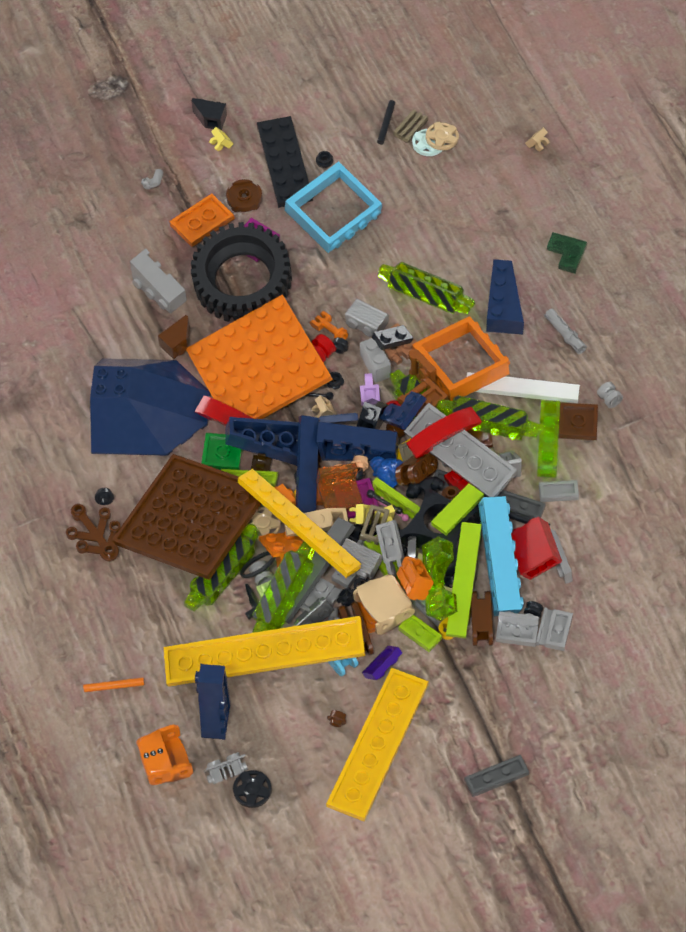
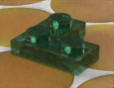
M552 232L547 244V250L562 254L558 269L576 274L586 250L587 242Z

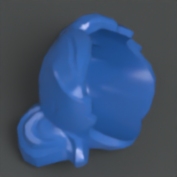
M380 456L374 457L370 460V467L374 471L372 475L377 476V478L394 488L397 485L395 477L396 468L404 462L396 458L384 459Z

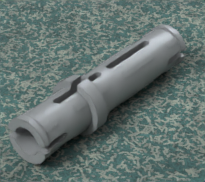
M553 308L549 309L544 315L545 318L563 336L564 341L573 347L577 354L583 353L587 346L580 340L578 333L573 331Z

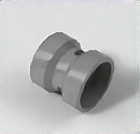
M612 382L604 383L597 391L598 396L605 400L604 403L608 408L617 406L623 399V395L615 390L616 387Z
M264 560L255 562L249 567V572L252 573L260 569L267 562ZM267 568L262 573L254 576V581L258 586L272 580L274 576L269 571V568Z

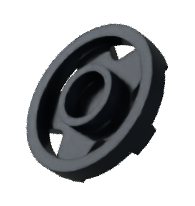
M255 770L244 771L234 781L233 794L236 801L242 806L248 808L262 806L271 796V782L263 772ZM265 781H266V783H267V785H268V789L263 786V784L265 783ZM239 796H245L246 802L241 800ZM258 797L263 798L261 801L256 802Z

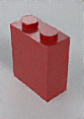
M533 518L527 524L512 531L511 537L515 541L514 558L518 561V570L523 577L531 580L562 562L549 524L542 518Z

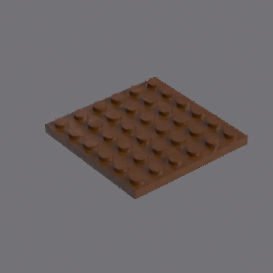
M172 454L113 537L112 542L124 549L210 580L261 503L238 483L239 476Z

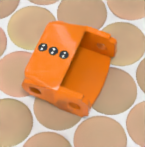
M173 724L140 737L136 741L148 781L151 785L175 782L188 778L193 774L192 764L189 763L186 750L179 739L181 734L178 725Z

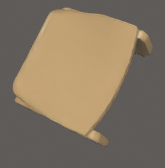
M388 574L370 580L358 586L353 592L354 600L362 602L366 611L377 621L375 631L378 635L394 629L401 622L410 618L415 612L411 600L393 575Z

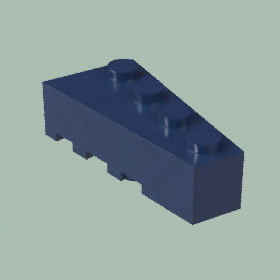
M493 259L486 332L523 335L524 320L512 261Z
M229 417L225 427L226 445L256 454H266V457L297 466L299 422Z
M326 422L318 423L316 442L322 461H353V457L358 455L367 457L368 461L379 456L384 459H398L399 438L397 432Z
M200 664V670L196 671L195 684H197L196 691L198 693L201 738L225 740L231 706L225 666Z

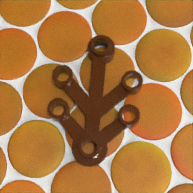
M75 504L71 508L72 518L76 521H81L89 533L77 531L75 527H69L66 530L67 538L69 540H80L76 543V549L80 554H100L101 558L105 561H114L119 555V549L112 542V539L121 528L118 521L110 522L109 529L111 533L107 542L104 539L107 521L111 517L110 509L103 507L99 510L100 520L96 528L88 518L85 506ZM84 540L97 542L99 546L88 545Z

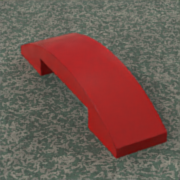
M203 396L195 410V413L211 421L213 419L226 426L229 417L253 419L247 414L208 396Z
M472 407L461 409L431 424L411 438L406 445L415 458L418 459L433 451L434 446L463 430L469 431L481 424L482 421Z

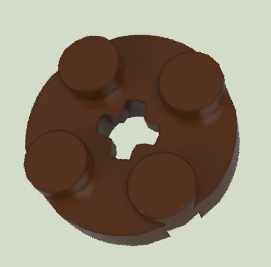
M242 179L232 183L233 186L230 189L228 187L226 198L232 211L248 212L257 210L260 207L262 190L258 184H253L248 179Z

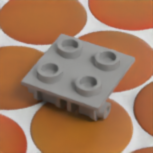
M237 752L227 756V761L222 763L220 759L208 763L207 768L204 770V773L209 772L210 774L206 776L208 783L216 784L223 781L219 769H221L224 779L227 780L224 767H227L228 773L232 778L233 775L229 765H231L234 776L248 770L246 763H241L240 760L246 755H240Z

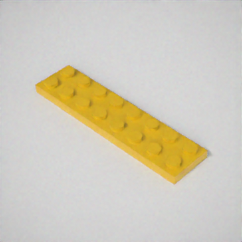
M394 668L390 669L329 796L326 807L365 822L427 690L429 681Z

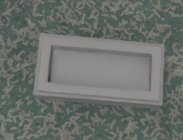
M577 480L539 482L540 502L579 500Z

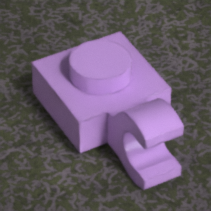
M372 373L364 374L365 385L360 386L361 406H363L364 401L371 398L380 401L379 384L373 385Z

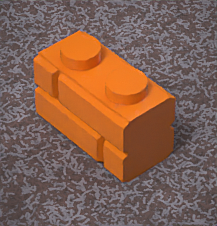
M407 556L396 573L400 580V585L405 589L410 599L425 600L429 593L428 590L431 589L434 582L420 559Z

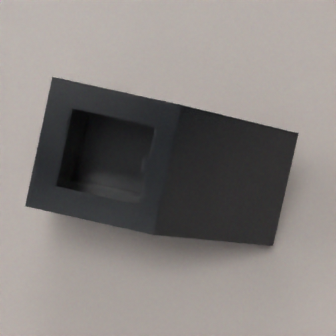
M192 98L193 113L202 125L208 129L217 127L222 130L227 117L226 103Z
M373 398L364 401L356 427L379 430L383 424L380 417L384 409L389 405Z

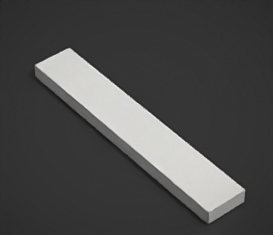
M467 372V377L474 373ZM505 376L475 392L578 403L580 385Z

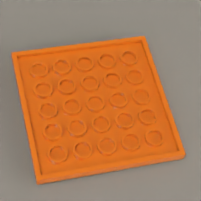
M283 294L186 349L213 399L221 401L253 419H264L333 380Z

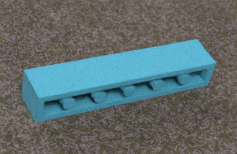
M506 496L483 497L478 505L494 616H499V612L505 611L518 614L522 610L524 602L523 597L519 593L521 581L520 578H517L516 572L518 570V561L514 558L515 541L511 537L513 525L509 521L508 516L510 514V505L506 502Z

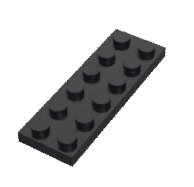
M291 116L257 122V129L278 208L285 207L287 199L309 184Z

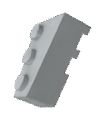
M144 249L130 261L132 282L137 289L143 290L149 299H154L161 309H166L171 314L187 301L185 289L170 273L166 275L159 268L161 264L158 261L154 262L149 257L150 252Z

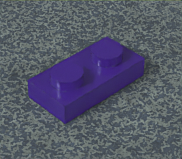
M387 646L367 666L362 674L366 679H380L384 676L385 671L398 661L402 651L399 647Z

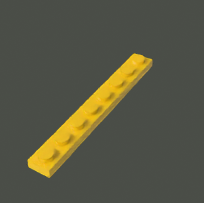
M251 469L238 477V483L345 578L360 569L361 563L255 470Z

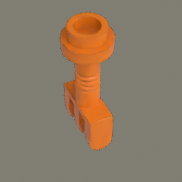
M325 311L320 313L321 316L317 315L315 320L310 321V325L317 331L325 328L334 334V338L339 337L345 340L348 338L347 330L343 327L338 329L330 323L332 321L331 315Z

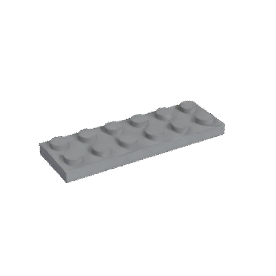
M428 403L406 428L404 433L408 437L413 438L446 415ZM465 430L434 446L433 451L429 452L487 497H497L518 472L516 468Z

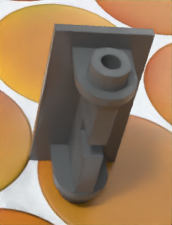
M324 597L318 598L309 607L311 612L308 613L305 610L300 616L295 618L294 625L299 626L322 622L334 609Z

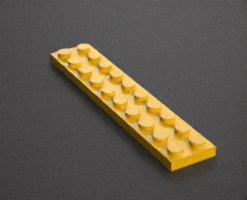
M360 616L163 647L166 684L168 687L195 683L196 671L200 670V664L225 666L227 677L366 656Z

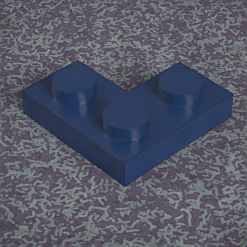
M411 391L401 406L390 403L384 409L380 419L384 423L405 430L426 398L422 394Z

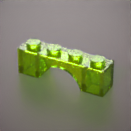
M541 400L537 477L556 478L560 401Z
M438 536L422 545L423 564L434 582L431 589L428 590L429 593L425 599L426 615L441 621L457 612L456 594L445 590L444 587L445 572L454 560L453 543Z

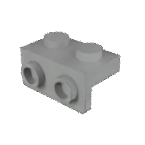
M511 611L499 612L496 642L536 647L539 617L533 614H516Z

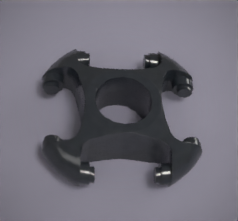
M437 476L427 477L420 483L409 484L406 490L408 498H420L423 502L420 510L407 527L401 530L398 527L404 557L408 551V537L414 536L416 537V548L431 552L445 559L439 563L437 571L445 576L454 575L462 522L481 524L479 505L477 504L447 536L443 533L432 532L426 526L452 500L437 493L444 486L442 479L437 478Z

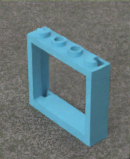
M337 162L285 201V211L327 253L334 248L338 249L342 242L346 239H351L355 232L359 229L363 230L371 220H376L382 210V203L340 162ZM338 178H341L369 208L329 237L300 207Z

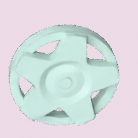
M427 129L420 130L414 134L412 145L417 153L423 156H435L443 151L428 145L426 142Z

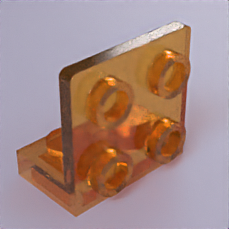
M356 463L318 469L316 483L324 509L346 508V510H349L352 507L356 508V504H363L356 483L358 471Z

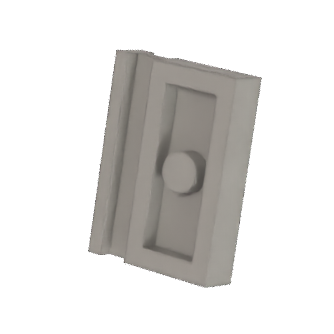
M320 578L299 611L304 612L306 610L310 613L309 607L318 598L321 599L322 597L333 607L342 589H338L332 583Z
M545 607L536 645L539 646L540 644L547 648L564 651L573 613L555 609L549 610Z

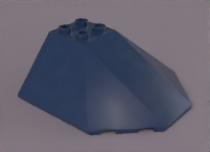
M102 358L94 365L90 394L91 454L169 455L179 444H184L193 437L195 432L199 429H204L208 425V419L195 413V410L203 396L210 397L211 393L177 360Z

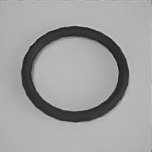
M266 551L253 557L242 567L240 571L241 577L251 578L262 573L273 564L276 557H272L260 569L244 574L245 570L255 561L271 554Z

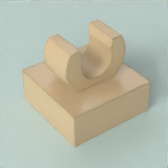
M543 127L528 139L525 144L529 148L535 145L536 150L540 152L544 149L541 142L545 146L550 143L544 137L548 132Z
M321 395L315 399L317 405L312 407V411L315 413L320 411L315 417L337 415L331 401Z

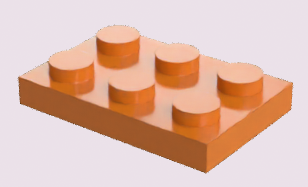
M211 193L170 220L169 223L193 247L201 242L205 236H210V232L213 230L216 232L219 230V227L225 226L234 220V214Z

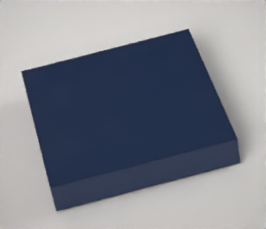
M358 413L320 416L319 422L341 425L358 423Z

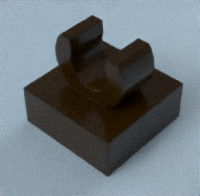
M258 453V455H253L251 469L255 471H271L273 460L266 457V454Z

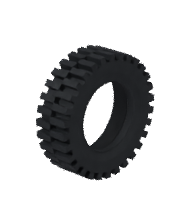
M238 222L239 227L234 228V224L231 223L228 224L229 229L225 230L224 226L219 227L220 233L217 234L214 230L210 232L211 238L209 239L205 236L202 239L204 245L199 243L197 246L198 252L194 251L193 253L194 260H191V276L196 296L200 300L201 305L204 308L207 307V311L210 314L214 312L215 317L218 319L223 315L224 321L229 322L231 317L236 321L283 294L287 298L289 294L288 289H291L292 271L287 248L285 249V244L279 240L278 235L275 234L273 236L270 229L264 232V227L258 225L257 229H255L254 223H249L248 227H244V222ZM239 255L253 256L260 259L267 266L270 273L269 282L255 293L245 296H232L220 292L216 285L218 269L225 261Z

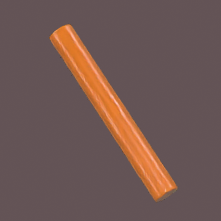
M144 678L84 684L83 689L84 692L144 686Z

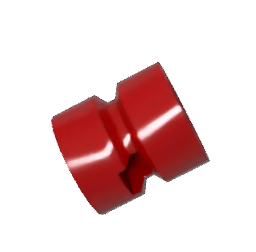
M318 334L311 341L323 363L326 361V358H329L336 351L332 340L323 334Z

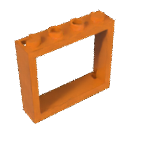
M470 316L412 344V349H417L436 368V385L448 395V400L451 403L455 402L456 396L463 398L510 374V361L508 357L502 355L497 344L491 342L489 335L484 333L477 321L474 322ZM470 332L495 363L453 384L429 355V352Z

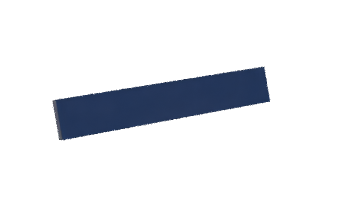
M305 415L299 416L296 507L303 513L316 511L318 445L316 441L319 418Z

